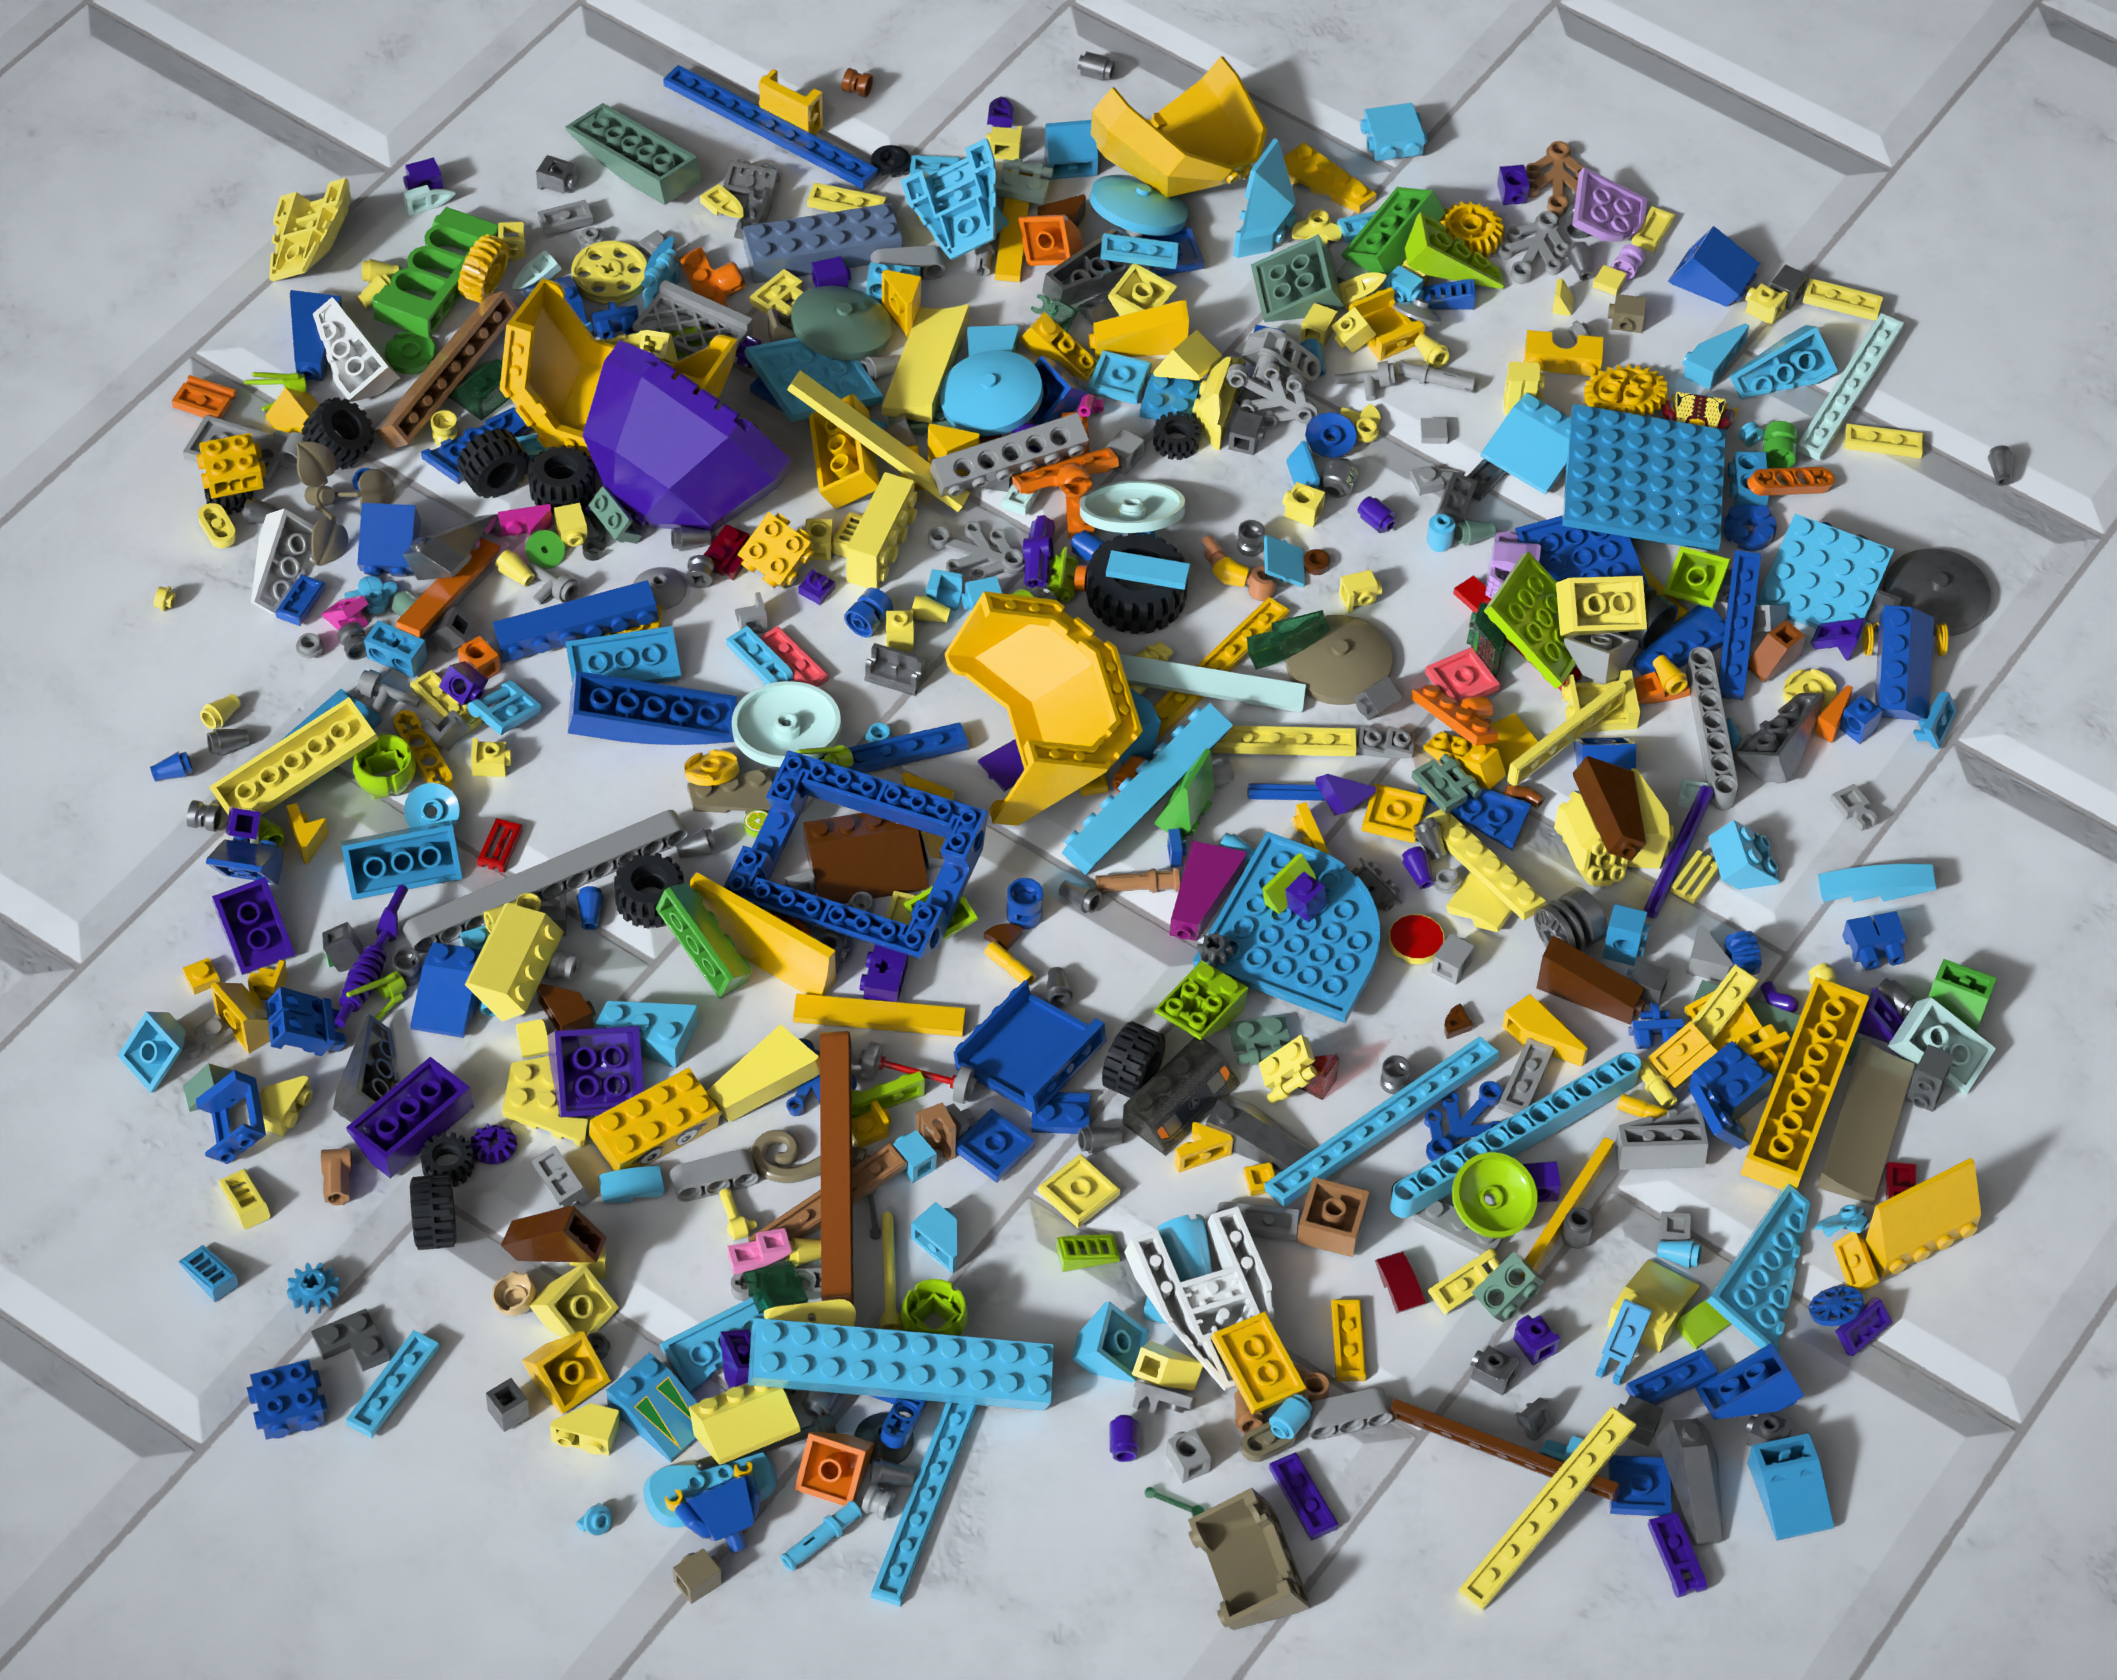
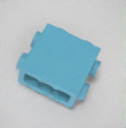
M1413 103L1365 109L1364 119L1360 120V129L1362 134H1366L1367 150L1372 152L1375 161L1423 155L1424 144H1427V133L1425 129L1422 130L1420 113L1415 111Z

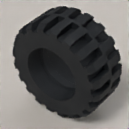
M1128 533V536L1123 537L1121 534L1115 536L1113 541L1107 540L1101 544V549L1098 548L1094 551L1087 569V602L1089 607L1093 609V614L1098 619L1102 618V622L1109 627L1114 626L1115 630L1123 633L1126 630L1131 631V634H1139L1141 631H1145V634L1154 632L1156 628L1161 630L1167 627L1168 621L1172 623L1179 617L1187 600L1188 578L1185 590L1157 585L1148 590L1136 591L1119 585L1117 581L1121 579L1106 576L1111 550L1185 563L1183 555L1180 552L1177 553V548L1171 543L1167 545L1165 539L1160 537L1153 538L1151 534L1143 533V535Z

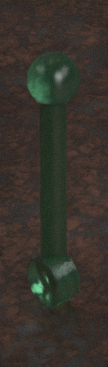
M1147 1487L1144 1491L1147 1498H1157L1191 1512L1193 1517L1204 1512V1509L1199 1505L1192 1507L1156 1492L1153 1487Z

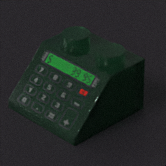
M494 359L479 364L464 376L448 397L482 421L510 399V397L506 398L500 391L502 361Z
M1480 602L1478 612H1472L1469 627L1474 629H1469L1466 644L1471 645L1493 676L1497 678L1507 637L1484 612L1488 604Z

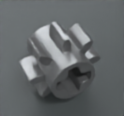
M1218 932L1208 936L1203 935V944H1197L1201 960L1208 962L1214 968L1222 964L1227 965V956H1233L1229 937L1223 938Z

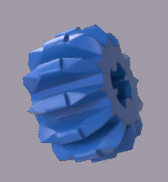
M1743 930L1727 935L1724 943L1725 954L1732 963L1752 976L1760 973L1762 954L1760 953L1758 939L1754 933Z

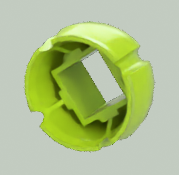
M380 734L379 740L355 754L352 767L357 783L364 791L373 795L374 799L387 798L389 795H398L401 792L407 791L406 788L414 778L416 762L409 745L396 735ZM394 769L397 770V773H396V774H393L392 776H388V777H376V776H373L374 774H378V773H382V772H386V771H390V770H394Z
M927 1279L917 1283L914 1291H908L901 1306V1323L904 1330L909 1332L961 1336L968 1322V1307L959 1289L954 1291L952 1283L942 1279ZM935 1312L946 1323L939 1329H930L922 1321Z

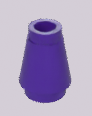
M1421 846L1406 850L1402 854V864L1419 889H1426L1432 886L1434 880L1427 851H1424Z

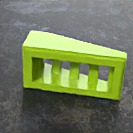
M1113 1234L1057 1237L1056 1249L1063 1272L1120 1262ZM1102 1245H1108L1110 1254H1104ZM1096 1246L1098 1254H1093L1091 1247ZM1085 1248L1086 1254H1081L1080 1249ZM1074 1250L1075 1255H1070L1069 1251Z

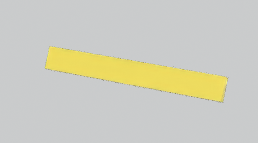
M800 370L787 388L789 392L907 477L914 480V482L956 512L960 511L970 495L968 490L964 489L961 494L954 497L949 495L941 497L930 472L931 464L804 372Z
M1611 1406L1458 1589L1459 1593L1483 1611L1634 1431L1636 1423Z

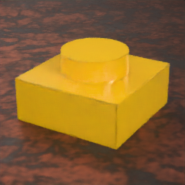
M209 957L182 968L183 974L194 995L210 989L211 984L214 982H220V978Z

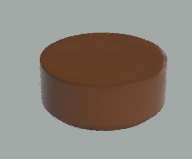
M1312 549L1305 554L1304 569L1308 573L1322 575L1329 570L1330 556L1327 552L1321 549Z

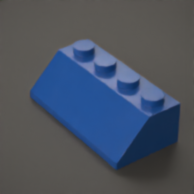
M1884 605L1880 613L1875 705L1882 709L1881 717L1919 721L1920 719H1927L1929 716L1934 617L1912 607Z

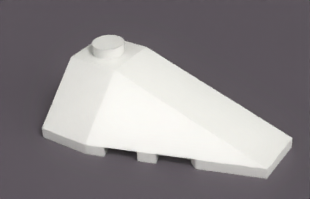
M333 297L313 313L320 338L327 352V360L331 364L335 384L350 402L381 395L400 378Z
M286 509L266 515L258 541L251 603L272 615L276 614V610L300 575H305L306 569L314 562L311 547L314 525Z

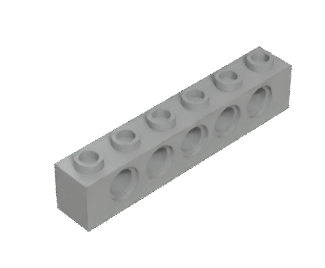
M1075 413L933 459L930 472L940 496L949 495L954 497L961 494L964 489L971 487L978 489L995 479H998V481L1006 480L1013 473L1020 471L1027 473L1044 463L1052 465L1063 457L1069 455L1070 457L1079 456L1086 450L1089 438L1079 414ZM1059 438L1063 440L1064 444L1058 445L1053 439ZM1029 446H1036L1041 452H1032ZM1005 454L1014 455L1016 460H1008ZM988 462L992 465V468H984L980 463ZM956 470H965L968 475L960 476Z

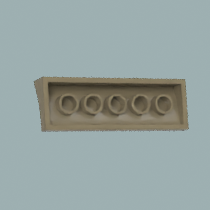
M1862 1038L1817 1188L1868 1204H1874L1915 1063L1889 1054Z

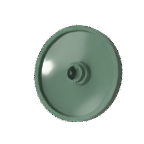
M821 286L807 290L795 300L790 316L791 328L804 345L821 355L838 360L856 361L876 356L887 347L892 333L891 317L878 301L863 292L842 286Z

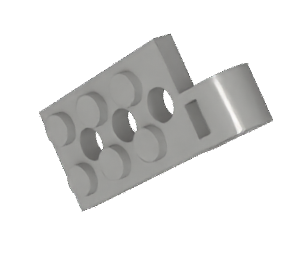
M205 415L183 450L184 459L197 462L196 454H201L199 443L251 433L253 442H259L262 458L272 456L270 460L266 461L258 458L259 462L264 461L267 477L262 478V480L268 484L278 465L297 469L296 443L303 442L302 438L304 435L298 432L290 434L277 429L274 435Z

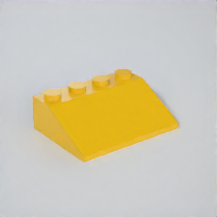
M1969 1158L1876 1205L1865 1243L1874 1268L1881 1278L1891 1273L1893 1275L1898 1274L1907 1265L1915 1261L1917 1263L1922 1262L1930 1253L1938 1249L1941 1251L1945 1250L1954 1241L1962 1237L1964 1239L1968 1238L1977 1231L1981 1209L1975 1162L1973 1159Z

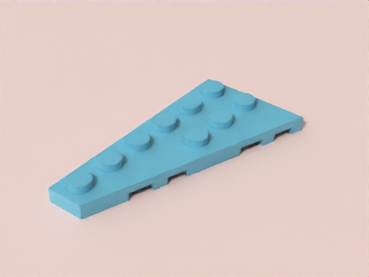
M1787 1184L1778 1194L1706 1300L1760 1349L1772 1343L1778 1353L1780 1350L1778 1345L1779 1338L1785 1327V1323H1783L1785 1310L1789 1307L1797 1270L1794 1268L1795 1262L1801 1251L1799 1243L1801 1234L1805 1231L1811 1203L1790 1184Z

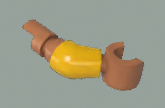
M1206 536L1201 539L1207 547L1204 557L1211 564L1213 574L1219 581L1226 585L1243 588L1248 585L1249 595L1258 601H1265L1268 597L1273 598L1276 584L1272 580H1266L1265 566L1255 567L1250 572L1249 567L1236 562L1232 557H1228L1213 536Z

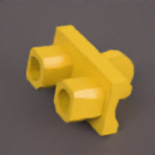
M1769 1024L1759 1030L1757 1036L1761 1042L1757 1044L1748 1034L1737 1039L1736 1045L1763 1068H1766L1768 1072L1774 1073L1779 1070V1061L1784 1060L1782 1052L1785 1051V1042L1789 1041L1790 1037L1786 1031L1779 1034L1775 1027Z

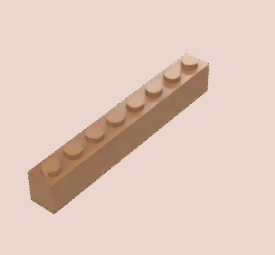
M505 291L484 298L374 430L391 450L408 445L519 309Z

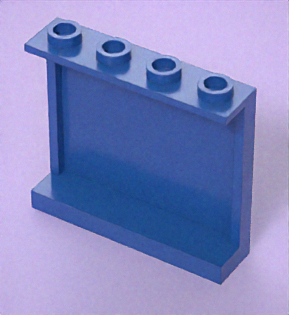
M1024 980L1017 988L1010 992L1009 996L999 1006L992 1010L991 1014L982 1024H978L975 1027L973 1033L964 1042L957 1045L953 1053L957 1071L960 1070L962 1065L974 1068V1078L977 1079L978 1083L1028 1111L1037 1114L1107 1042L1104 1022L1096 1018L1089 1025L1031 994L1029 983Z

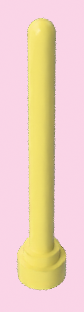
M887 1211L882 1214L885 1312H883L879 1319V1328L903 1331L901 1316L896 1306L893 1214Z

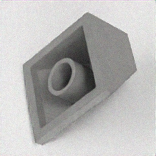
M1618 633L1574 635L1564 638V644L1582 675L1593 679V682L1597 684H1608L1610 681L1620 677V672L1627 666L1639 641Z

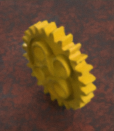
M1627 364L1626 368H1622L1620 365H1617L1616 369L1607 367V372L1598 370V376L1591 375V380H1586V386H1584L1585 404H1588L1589 407L1645 416V413L1653 415L1654 409L1661 410V405H1664L1666 399H1668L1667 381H1664V376H1658V371L1650 373V367L1643 370L1640 365L1631 368L1630 364Z

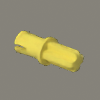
M1640 1059L1641 1068L1639 1076L1646 1084V1091L1653 1094L1662 1108L1669 1109L1673 1107L1677 1102V1097L1666 1085L1665 1077L1659 1075L1648 1059Z

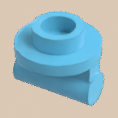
M597 1503L589 1508L586 1514L576 1522V1525L583 1532L588 1531L593 1535H602L611 1526V1511L601 1503Z

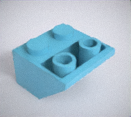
M1733 820L1708 836L1722 881L1740 890L1776 885L1780 882L1777 873L1778 865L1770 852L1771 844L1764 835H1760L1751 830L1750 827Z

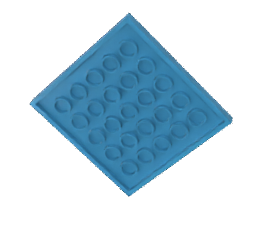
M1573 404L1570 416L1562 526L1718 552L1721 538L1726 430Z

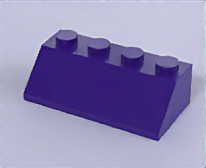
M430 1056L350 1123L346 1130L368 1161L391 1179L421 1153V1148H425L424 1143L427 1140L432 1143L433 1135L436 1134L439 1138L442 1132H446L474 1108L471 1088Z

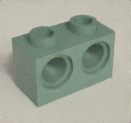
M1513 1252L1471 1293L1494 1318L1504 1322L1516 1316L1520 1310L1519 1307L1526 1300L1534 1298L1540 1292V1286L1545 1281L1522 1256ZM1525 1273L1524 1282L1517 1286L1516 1279L1518 1275ZM1504 1293V1301L1496 1306V1297Z

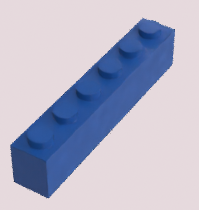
M646 580L492 623L504 663L566 646V641L600 637L609 632H621L627 628L647 625L658 621L659 617L649 581Z

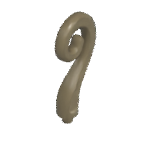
M767 1131L761 1134L752 1145L750 1153L756 1170L771 1181L796 1183L821 1175V1155L805 1164L792 1168L779 1167L767 1160V1148L774 1143L787 1145L785 1152L775 1155L776 1163L781 1165L791 1164L799 1156V1142L788 1131ZM852 1146L853 1167L871 1156L867 1155L866 1148Z

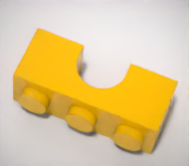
M1527 330L1523 364L1526 362H1537L1540 365V371L1598 376V370H1601L1603 337L1578 335L1577 344L1572 348L1564 349L1553 343V332Z

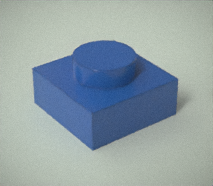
M1168 829L1167 849L1170 868L1181 867L1182 856H1187L1186 839H1181L1179 829Z

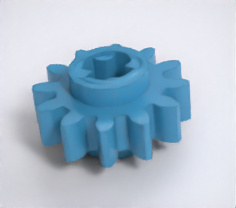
M306 1263V1271L302 1272L296 1268L294 1269L296 1278L287 1279L289 1287L287 1289L288 1299L293 1301L295 1309L303 1305L305 1314L310 1312L311 1307H315L316 1312L320 1314L322 1305L332 1308L331 1298H339V1278L334 1277L333 1268L323 1271V1265L319 1263L316 1269H312L311 1265Z

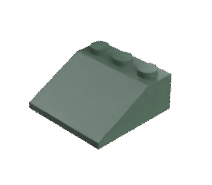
M1319 234L1251 264L1262 317L1265 322L1305 318L1314 303L1333 310L1344 307L1331 251Z

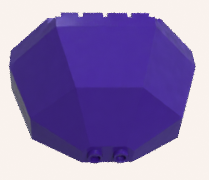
M619 340L603 363L582 436L604 487L609 489L623 508L632 513L631 518L641 526L647 524L652 528L672 529L682 525L703 530L709 529L710 532H714L780 486L793 468L791 459L758 428L745 418L738 419L740 414L725 403L719 410H716L720 403L718 398L703 388L695 395L694 393L699 387L698 384L682 373L673 380L672 378L677 373L675 368L663 360L659 361L652 353Z

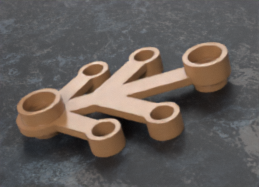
M1563 141L1551 143L1547 148L1546 156L1526 166L1527 178L1534 180L1529 181L1528 197H1537L1540 189L1553 181L1552 196L1548 199L1547 210L1556 214L1557 217L1565 214L1568 206V200L1563 196V182L1575 191L1574 197L1576 199L1579 172L1584 168L1570 157L1571 151L1569 146ZM1553 164L1552 170L1540 176L1542 169ZM1563 164L1575 172V178L1563 169Z

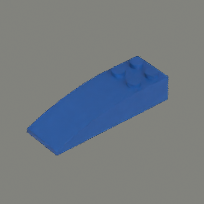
M576 671L570 692L568 734L620 742L658 745H701L734 742L732 716L736 708L737 696Z

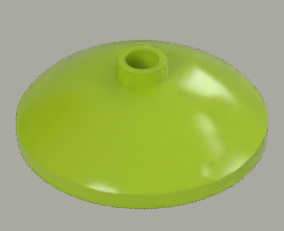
M1487 1152L1472 1157L1458 1170L1453 1181L1452 1199L1458 1216L1468 1228L1479 1235L1498 1239L1513 1236L1529 1224L1537 1207V1189L1531 1174L1519 1161L1506 1154ZM1485 1196L1492 1199L1491 1205L1486 1203Z

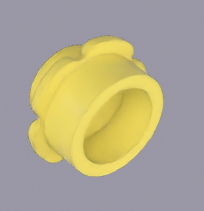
M159 586L154 599V607L161 608V611L173 607L176 594L171 592V586L167 588Z

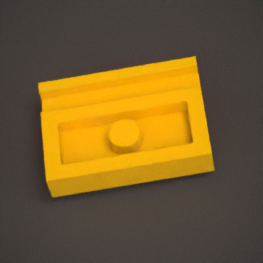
M1690 1021L1648 1057V1060L1676 1090L1692 1076L1695 1069L1718 1051Z

